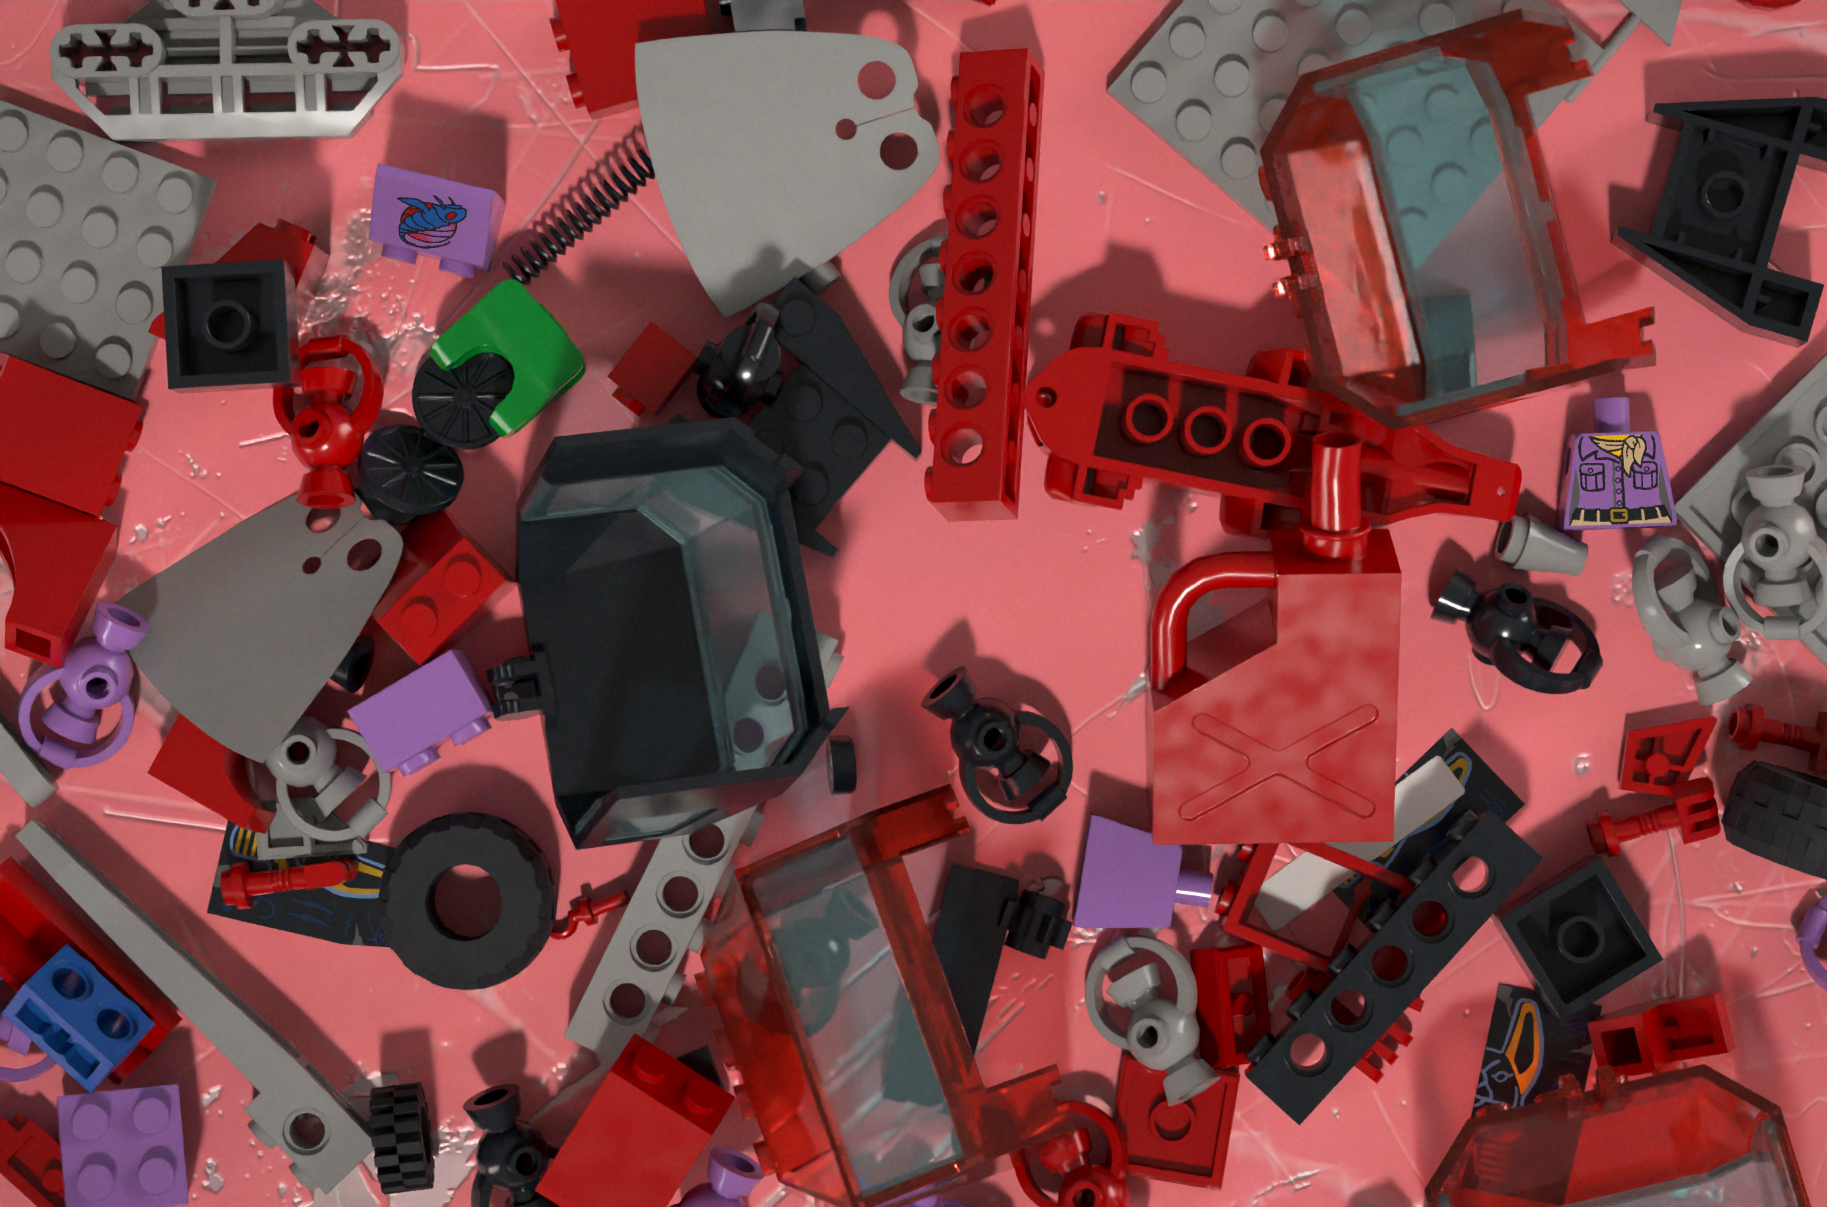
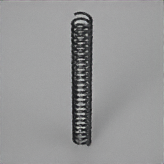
M636 148V153L649 171L647 172L632 156H627V161L631 164L640 180L623 164L618 163V168L626 177L631 187L623 182L614 171H609V176L616 183L622 195L605 179L600 180V183L614 203L607 199L597 187L592 186L591 191L598 198L604 210L587 194H583L582 198L596 218L589 214L579 202L574 201L573 206L581 214L587 226L569 209H565V214L571 220L578 233L572 230L561 217H556V222L561 226L569 241L551 224H547V229L554 236L560 248L554 245L543 232H538V237L544 242L552 257L535 240L529 239V244L536 251L542 263L535 259L525 247H520L521 253L527 258L534 271L529 269L517 255L512 254L511 259L517 264L525 279L522 278L507 262H503L502 266L512 279L517 280L521 284L530 285L531 277H539V269L548 270V261L556 263L557 254L566 255V246L575 247V239L584 240V231L593 232V224H602L601 216L610 217V208L619 210V201L628 202V193L636 195L638 191L637 185L646 187V178L655 179L651 159L641 149Z

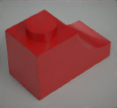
M180 713L147 773L239 827L266 834L276 813L258 798L251 787L246 772L245 756L222 745Z

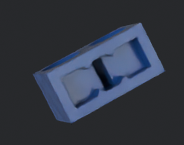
M68 944L63 946L24 983L2 1012L8 1020L90 1094L135 1050L155 1025L135 1002L126 998L97 972L92 963L82 958Z

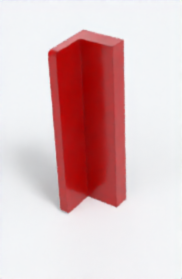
M10 856L0 865V977L18 993L26 981L63 946L68 944L82 958L92 963L97 972L126 998L135 1002L155 1025L135 1050L107 1077L114 1084L119 1085L163 1044L181 1022L182 1018Z

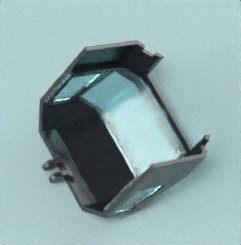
M736 417L554 437L516 503V580L530 661L493 666L486 670L488 683L491 686H508L534 679L536 697L503 700L492 706L494 719L502 722L527 719L540 715L555 805L576 850L690 835L695 831L782 795L803 774L819 748L849 709V707L833 708L830 711L789 489L805 468L785 453L781 457L754 437L756 432Z

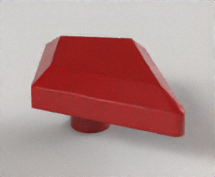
M1708 716L1627 731L1619 789L1671 797L1670 785L1688 781L1717 723V718Z

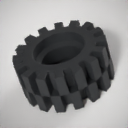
M421 1082L372 1088L370 1091L371 1100H369L371 1116H369L370 1127L372 1129L371 1141L375 1152L374 1163L375 1167H377L378 1182L381 1183L382 1193L386 1195L432 1189L435 1180L433 1170L435 1169V1161L432 1153L434 1147L430 1132L432 1130L431 1121L428 1118L429 1109L427 1101L425 1102V1092Z

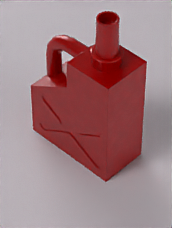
M1333 431L1320 433L1313 437L1310 514L1300 520L1298 525L1300 530H1268V551L1220 552L1196 557L1174 571L1157 594L1151 619V663L1147 665L1146 798L1153 845L1393 842L1402 572L1389 529H1371V523L1367 518L1361 516L1362 439L1355 434ZM1223 588H1267V598L1187 642L1189 611L1198 598L1210 591Z

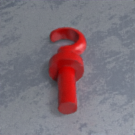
M623 890L592 902L589 896L579 899V907L568 911L569 924L566 930L556 933L552 929L550 937L556 940H565L576 932L579 922L584 921L587 926L597 924L598 915L629 904L630 898L627 891Z

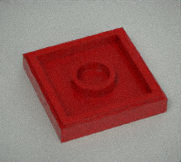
M1123 1053L1112 1119L1120 1128L1127 1144L1128 1169L1126 1175L1221 1191L1241 1074L1239 1072L1213 1068L1221 1077L1214 1085L1182 1103L1168 1106L1162 1083L1167 1077L1166 1072L1153 1070L1139 1063L1132 1054ZM1108 1141L1105 1164L1111 1167L1112 1151Z

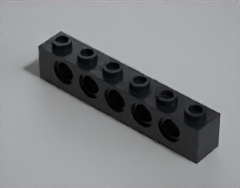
M1484 808L1478 815L1472 810H1468L1446 834L1453 843L1437 860L1431 854H1428L1408 875L1406 881L1413 887L1397 904L1388 898L1371 915L1365 925L1372 931L1360 945L1355 948L1348 942L1329 961L1325 969L1331 976L1315 993L1308 986L1288 1006L1284 1013L1291 1020L1276 1037L1269 1031H1266L1245 1054L1244 1058L1251 1063L1244 1070L1246 1078L1299 1126L1544 859L1490 809ZM1467 856L1478 857L1485 867V876L1482 883L1471 890L1459 888L1453 879V869L1456 863ZM1436 901L1444 909L1445 919L1443 925L1434 933L1424 934L1418 932L1412 922L1415 908L1422 902ZM1386 945L1399 947L1405 958L1402 970L1396 976L1390 978L1380 977L1372 969L1374 953ZM1343 990H1355L1364 998L1362 1014L1350 1022L1336 1019L1331 1012L1333 998ZM1304 1034L1315 1035L1324 1043L1323 1056L1317 1063L1310 1066L1296 1063L1290 1055L1292 1043L1296 1038Z

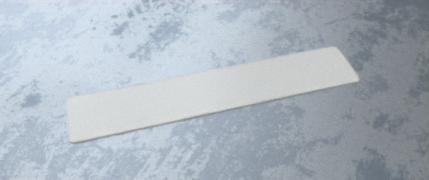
M1435 756L1395 786L1393 842H1329L1325 844L1372 862L1465 793V789L1440 756ZM1305 851L1263 882L1254 906L1271 929L1277 931L1357 872Z

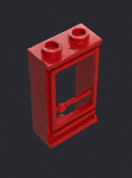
M1279 843L1241 844L1237 858L1245 861L1237 883L1229 880L1226 881L1214 909V913L1222 916L1219 927L1226 932L1329 975L1331 974L1325 967L1346 944L1363 901L1371 896L1372 889L1370 884L1372 880L1402 891L1397 903L1413 887L1406 881L1407 877L1328 844L1287 843L1364 875L1362 881L1354 886L1355 898L1329 957L1247 922ZM1436 901L1420 903L1412 915L1415 929L1424 934L1434 933L1439 930L1445 919L1444 909ZM1393 945L1379 948L1372 961L1374 973L1383 978L1396 976L1402 970L1405 962L1402 950ZM1421 993L1408 1008L1421 1012L1425 1002L1420 998Z

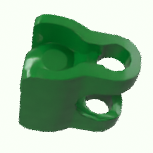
M511 279L500 282L463 317L446 330L434 342L429 351L431 358L445 371L461 366L469 358L479 353L487 352L501 355L511 363L515 377L512 389L506 398L495 407L489 418L490 425L502 439L512 437L520 432L545 409L581 381L586 373V363L583 360V355L569 339L565 329L542 304L538 303L521 283Z

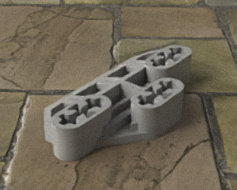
M153 0L124 23L74 24L65 26L58 31L52 39L50 46L51 79L117 143L353 139L374 116L370 111L404 76L406 49L402 39L392 26L386 22L376 19H338L312 0H259V5L257 6L250 0H230L235 7L232 10H227L229 4L225 0H200V6L198 7L190 0ZM340 34H349L347 40L354 48L373 47L374 37L379 36L386 46L390 47V51L380 53L379 62L373 63L364 52H348L349 58L354 63L353 67H345L347 60L340 52L322 53L320 63L317 64L304 53L305 49L314 48L316 38H321L329 48L347 49ZM106 38H112L110 45L120 53L139 51L141 41L153 50L152 55L143 57L142 66L140 67L129 57L110 56L117 71H111L113 64L102 56L85 57L81 68L70 60L71 54L80 52L81 43H84L97 53H112ZM327 81H332V91L334 93L368 92L357 106L352 102L332 103L333 111H327ZM250 82L251 94L295 93L296 103L250 104V112H245L244 83ZM162 84H168V95L170 96L213 95V105L168 106V114H162ZM86 85V95L79 89V86ZM130 96V106L112 107L108 112L109 115H104L88 97Z

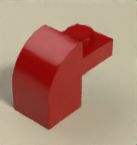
M1722 990L1681 998L1670 996L1611 1011L1587 1023L1601 1081L1657 1072L1672 1062L1729 1053L1736 1048Z

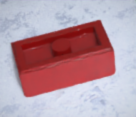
M1255 943L1192 949L1190 951V962L1198 992L1196 1019L1200 1028L1199 1047L1201 1059H1204L1211 1067H1232L1250 1064L1244 1058L1247 1051L1266 1031L1271 1033L1262 946Z

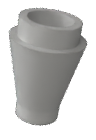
M1527 512L1521 517L1514 515L1510 521L1502 524L1495 546L1496 558L1506 561L1509 569L1563 573L1574 577L1579 576L1582 572L1588 555L1587 543L1569 537Z

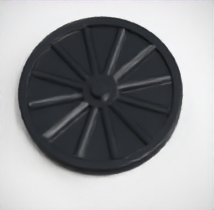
M491 352L479 353L469 358L461 366L448 371L442 370L430 356L418 370L413 383L412 404L415 416L423 430L432 439L444 446L459 450H471L487 446L501 437L490 425L489 418L495 407L511 391L515 378L508 364L498 354Z
M404 424L390 425L374 431L365 440L358 457V472L368 491L383 504L408 514L426 515L446 509L456 500L464 481L462 462L455 450L438 443L423 428Z

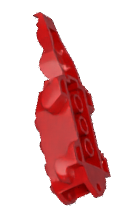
M1088 312L1080 316L1075 324L1069 351L1058 355L1026 387L1025 408L1027 411V425L1036 446L1048 457L1044 477V490L1054 500L1095 508L1103 507L1121 510L1124 499L1133 500L1135 489L1140 490L1144 483L1219 498V520L1226 534L1268 542V530H1300L1298 528L1300 520L1310 514L1312 440L1317 434L1337 431L1352 433L1362 439L1361 516L1367 518L1371 525L1381 527L1429 514L1482 518L1505 523L1510 521L1516 512L1522 481V471L1518 464L1494 459L1453 446L1429 430L1408 411L1386 406L1338 402L1341 387L1335 384L1337 372L1330 370L1333 359L1330 356L1291 348L1260 347L1251 357L1246 374L1243 376L1167 360L1169 349L1164 347L1165 335L1157 334L1158 321L1113 312L1109 314ZM1498 487H1501L1503 490L1501 495L1497 493Z

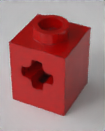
M651 321L607 376L618 386L611 396L638 417L646 408L658 417L691 375L698 357Z

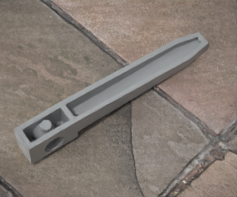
M39 818L32 819L15 835L51 877L260 1092L244 1109L252 1118L247 1125L265 1146L273 1149L278 1145L294 1161L289 1165V1169L302 1185L312 1192L319 1187L327 1195L374 1150L371 1141L372 1129L370 1123L317 1068L82 854ZM311 1113L322 1120L325 1127V1135L322 1142L310 1144L299 1137L296 1131V1122L300 1114Z

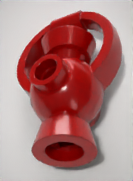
M345 334L312 338L307 344L299 348L301 386L305 398L311 400L312 405H309L295 417L293 410V392L295 387L274 388L272 396L273 410L280 426L290 435L292 451L301 464L310 470V472L302 477L296 501L301 505L312 508H344L355 504L356 497L351 477L343 473V471L357 461L364 443V435L370 430L379 415L384 396L383 378L376 361L369 352L358 343L348 340ZM349 354L355 356L363 371L364 388L360 402L354 412L344 406V401L352 397L358 375L354 371L340 367H313L305 369L312 361L318 362L346 358Z
M1055 1098L1026 1116L1027 1122L1021 1129L1015 1144L1014 1168L1017 1180L1030 1200L1039 1207H1130V1192L1125 1181L1128 1169L1127 1144L1120 1128L1107 1113L1087 1102L1078 1100L1060 1101L1058 1098ZM1067 1112L1081 1113L1097 1122L1106 1133L1112 1151V1164L1110 1167L1104 1163L1090 1162L1088 1154L1093 1148L1087 1127L1078 1129L1050 1144L1036 1158L1052 1173L1059 1171L1064 1177L1058 1190V1201H1056L1040 1189L1032 1176L1029 1165L1031 1142L1035 1134L1040 1136L1068 1118ZM1094 1194H1095V1204L1093 1203V1195H1094Z

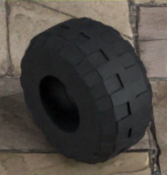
M1756 760L1752 761L1741 771H1738L1721 819L1726 840L1754 855L1827 880V781L1786 767Z
M451 813L434 818L419 826L406 836L393 851L379 883L378 915L384 930V937L391 950L396 953L403 962V965L415 975L444 988L459 990L485 989L515 977L528 967L543 950L551 935L556 919L558 901L556 881L552 867L542 849L520 827L503 818L487 813ZM467 864L480 867L494 878L500 888L503 902L500 918L495 926L483 935L470 937L457 934L444 925L436 912L434 896L437 883L443 874L454 866Z

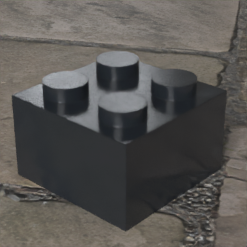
M282 259L161 267L169 390L185 394L301 387L295 272L292 264Z
M1586 856L1496 911L1491 916L1492 921L1550 1016L1561 1022L1663 960L1604 861L1598 856Z

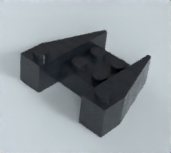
M1820 97L1655 103L1648 113L1646 122L1676 130L1678 134L1649 233L1645 234L1619 226L1613 233L1610 243L1739 331L1792 347H1801L1808 342L1824 284L1768 269L1767 265L1796 166L1799 165L1827 173V99Z
M794 276L770 305L780 310L773 328L775 331L774 337L779 346L800 364L779 387L770 406L765 404L747 426L756 432L755 438L782 457L785 453L805 468L789 489L798 541L802 546L834 558L839 553V550L816 531L819 525L891 442L914 462L920 459L922 452L840 315ZM677 412L668 424L689 421ZM710 468L688 470L668 481L686 498L763 529L759 506Z

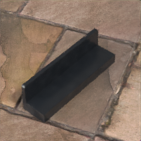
M952 862L892 1088V1095L915 1101L916 1097L954 1107L962 1104L1007 933L1006 929L998 927L997 924L1006 899L1013 901L1016 899L1019 888L1017 879Z

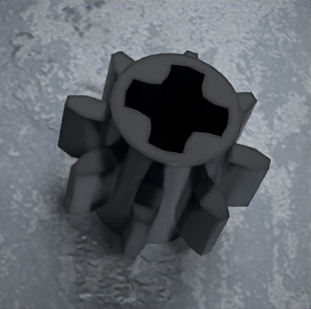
M1027 889L1023 890L1019 903L1006 899L997 924L998 927L1009 930L1004 945L1045 960L1050 946L1063 950L1073 924L1071 921L1061 918L1065 903Z

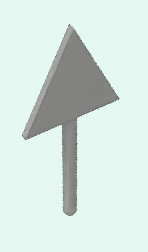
M1618 0L1632 15L1603 48L1605 50L1603 54L1564 98L1565 101L1572 103L1577 99L1640 22L1670 47L1682 0Z

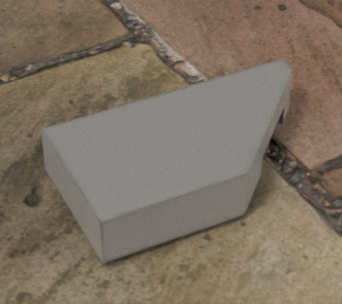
M316 797L291 799L298 813L315 826L325 829L349 827L333 812L325 818L315 800ZM278 800L262 801L276 815L266 834L256 832L258 860L369 852V843L360 836L341 842H326L311 838L297 830L287 820Z

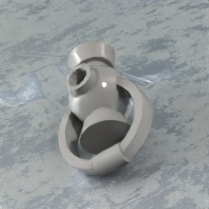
M935 234L933 238L923 241L911 249L895 269L889 288L890 307L895 319L902 327V342L910 359L917 364V367L909 369L901 387L900 395L910 401L937 406L938 388L935 386L932 376V359L936 352H940L942 333L936 321V302L939 296H944L945 275L941 270L940 263L922 264L933 256L939 257L941 242L948 240V234ZM919 269L922 292L928 295V300L915 306L909 312V286L913 276ZM993 275L984 277L983 289L990 284ZM975 336L974 339L972 340L969 349H972V348H973V345H974V342H975V338H976L977 336Z
M1770 465L1753 468L1745 472L1752 497L1759 499L1761 504L1752 509L1743 524L1741 541L1732 550L1724 568V592L1731 609L1746 626L1764 635L1767 640H1803L1804 635L1814 631L1827 620V544L1816 535L1814 520L1808 511L1794 502V497L1801 494L1806 471L1801 466ZM1746 554L1754 564L1765 570L1764 576L1757 580L1753 603L1770 607L1799 605L1813 599L1806 577L1798 574L1797 567L1805 563L1810 556L1817 564L1824 584L1822 603L1815 615L1807 620H1804L1802 616H1766L1764 618L1759 615L1747 602L1741 587L1740 572Z
M1662 535L1652 536L1634 556L1632 589L1639 618L1648 635L1652 638L1653 649L1659 659L1664 662L1671 661L1676 666L1685 670L1698 672L1694 678V685L1700 705L1706 706L1723 701L1740 692L1753 679L1736 658L1726 657L1733 642L1737 641L1740 637L1741 627L1739 619L1731 608L1720 607L1717 587L1711 572L1703 559L1691 546L1676 538H1666ZM1666 556H1669L1677 564L1676 567L1654 577V569Z
M302 714L280 744L265 760V765L273 777L276 778V795L283 814L297 830L311 838L326 842H341L358 836L363 839L388 815L386 808L392 790L391 772L383 773L362 735L355 730L344 727H328L327 724L318 718ZM335 739H340L359 746L371 757L379 775V795L377 801L371 797L346 822L350 827L325 829L311 824L298 813L291 801L288 785L299 788L313 785L319 794L315 800L326 818L367 777V775L350 766L342 769L335 764L337 756ZM295 742L305 743L309 748L308 758L303 760L295 758L291 752L292 744Z
M1128 933L1123 934L1098 950L1096 953L1097 958L1089 970L1085 985L1086 1008L1096 1030L1115 1046L1130 1050L1139 1063L1153 1070L1166 1072L1167 1077L1162 1083L1168 1106L1182 1103L1214 1085L1221 1077L1204 1059L1196 1060L1193 1056L1200 1039V1028L1194 1015L1198 992L1195 976L1184 956L1176 948L1160 939L1143 935L1131 936ZM1139 948H1145L1157 953L1168 963L1176 979L1178 997L1177 1001L1171 998H1160L1158 989L1162 987V980L1158 963L1143 966L1113 983L1106 990V993L1120 1007H1129L1134 1012L1127 1024V1033H1125L1116 1026L1106 1011L1102 995L1103 980L1106 971L1113 970L1139 953Z

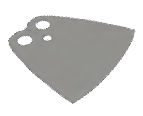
M774 30L687 36L635 44V74L638 103L646 143L658 186L682 248L700 283L724 318L738 313L787 286L794 276L797 279L851 246L908 201L928 181L939 164L940 150L933 127L927 120L919 116L914 105V93L918 88V79L912 60L902 46L891 41L857 34ZM880 61L886 63L895 74L896 82L894 89L883 99L868 98L861 93L858 87L857 78L859 71L870 62ZM850 119L854 121L857 130L854 137L847 140L838 137L835 127L840 120ZM902 132L908 134L917 144L918 154L916 160L910 167L904 170L889 168L880 157L881 143L892 133Z
M298 493L230 528L115 602V604L137 613L151 626V631L133 650H127V652L152 685L182 715L207 735L234 752L257 762L263 763L275 750L342 662L386 590L399 563L403 550L401 535L387 521L380 519L370 520L365 517L360 509L361 499L356 493L355 504L340 508L341 515L334 527L322 533H314L308 529L306 519L312 507L299 504L296 501ZM365 539L378 541L382 547V553L374 566L363 571H355L349 567L347 556L350 549L356 543ZM310 557L320 558L321 567L313 574H305L302 567L307 559Z

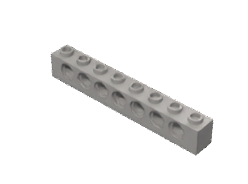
M775 609L730 698L743 765L740 770L780 765L783 761L782 756L791 738L798 739L801 735L795 696L792 698H781L772 691L769 683L770 674L773 669L780 664L788 663L779 611ZM815 629L825 684L829 688L844 656L834 652L839 643L838 640ZM753 717H766L776 727L777 739L768 750L756 751L750 748L744 740V727ZM758 805L714 823L724 835V847L715 856L707 857L697 853L691 843L692 834L661 838L564 1037L616 1062L634 1033L654 1044L661 1028L652 1024L651 1021L661 1002L672 1007L687 977L686 974L677 969L687 949L698 954L713 924V921L703 916L713 896L721 900L726 898L739 871V868L730 864L739 843L751 847L765 819V815L756 811ZM683 876L695 883L698 890V899L694 906L688 909H677L669 904L665 896V888L670 879ZM648 930L664 932L669 937L672 945L669 958L662 962L647 960L639 949L641 935ZM624 983L637 985L645 995L644 1009L635 1015L621 1013L613 1002V993L617 986Z

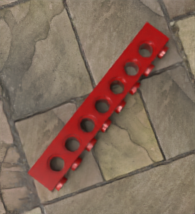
M1029 48L960 53L959 74L953 75L951 79L950 92L952 104L956 110L955 129H951L948 132L947 153L949 161L953 165L952 182L945 186L943 193L944 212L949 220L948 240L941 242L939 251L940 266L945 275L944 296H939L936 302V321L939 330L942 332L940 352H936L932 359L933 381L938 388L937 408L931 409L928 418V432L930 441L934 445L933 466L926 468L924 476L927 500L948 522L1018 519L1045 79L1044 69ZM1003 110L1001 116L996 121L984 124L990 114ZM1000 165L993 176L980 180L982 174L989 167ZM996 220L994 227L988 233L977 236L978 230L984 223ZM993 275L990 284L986 288L973 292L976 283L980 279ZM989 331L988 338L982 345L969 349L975 336ZM979 388H986L985 394L980 401L966 406V401L973 391ZM982 444L981 452L976 459L968 463H962L963 456L968 449Z

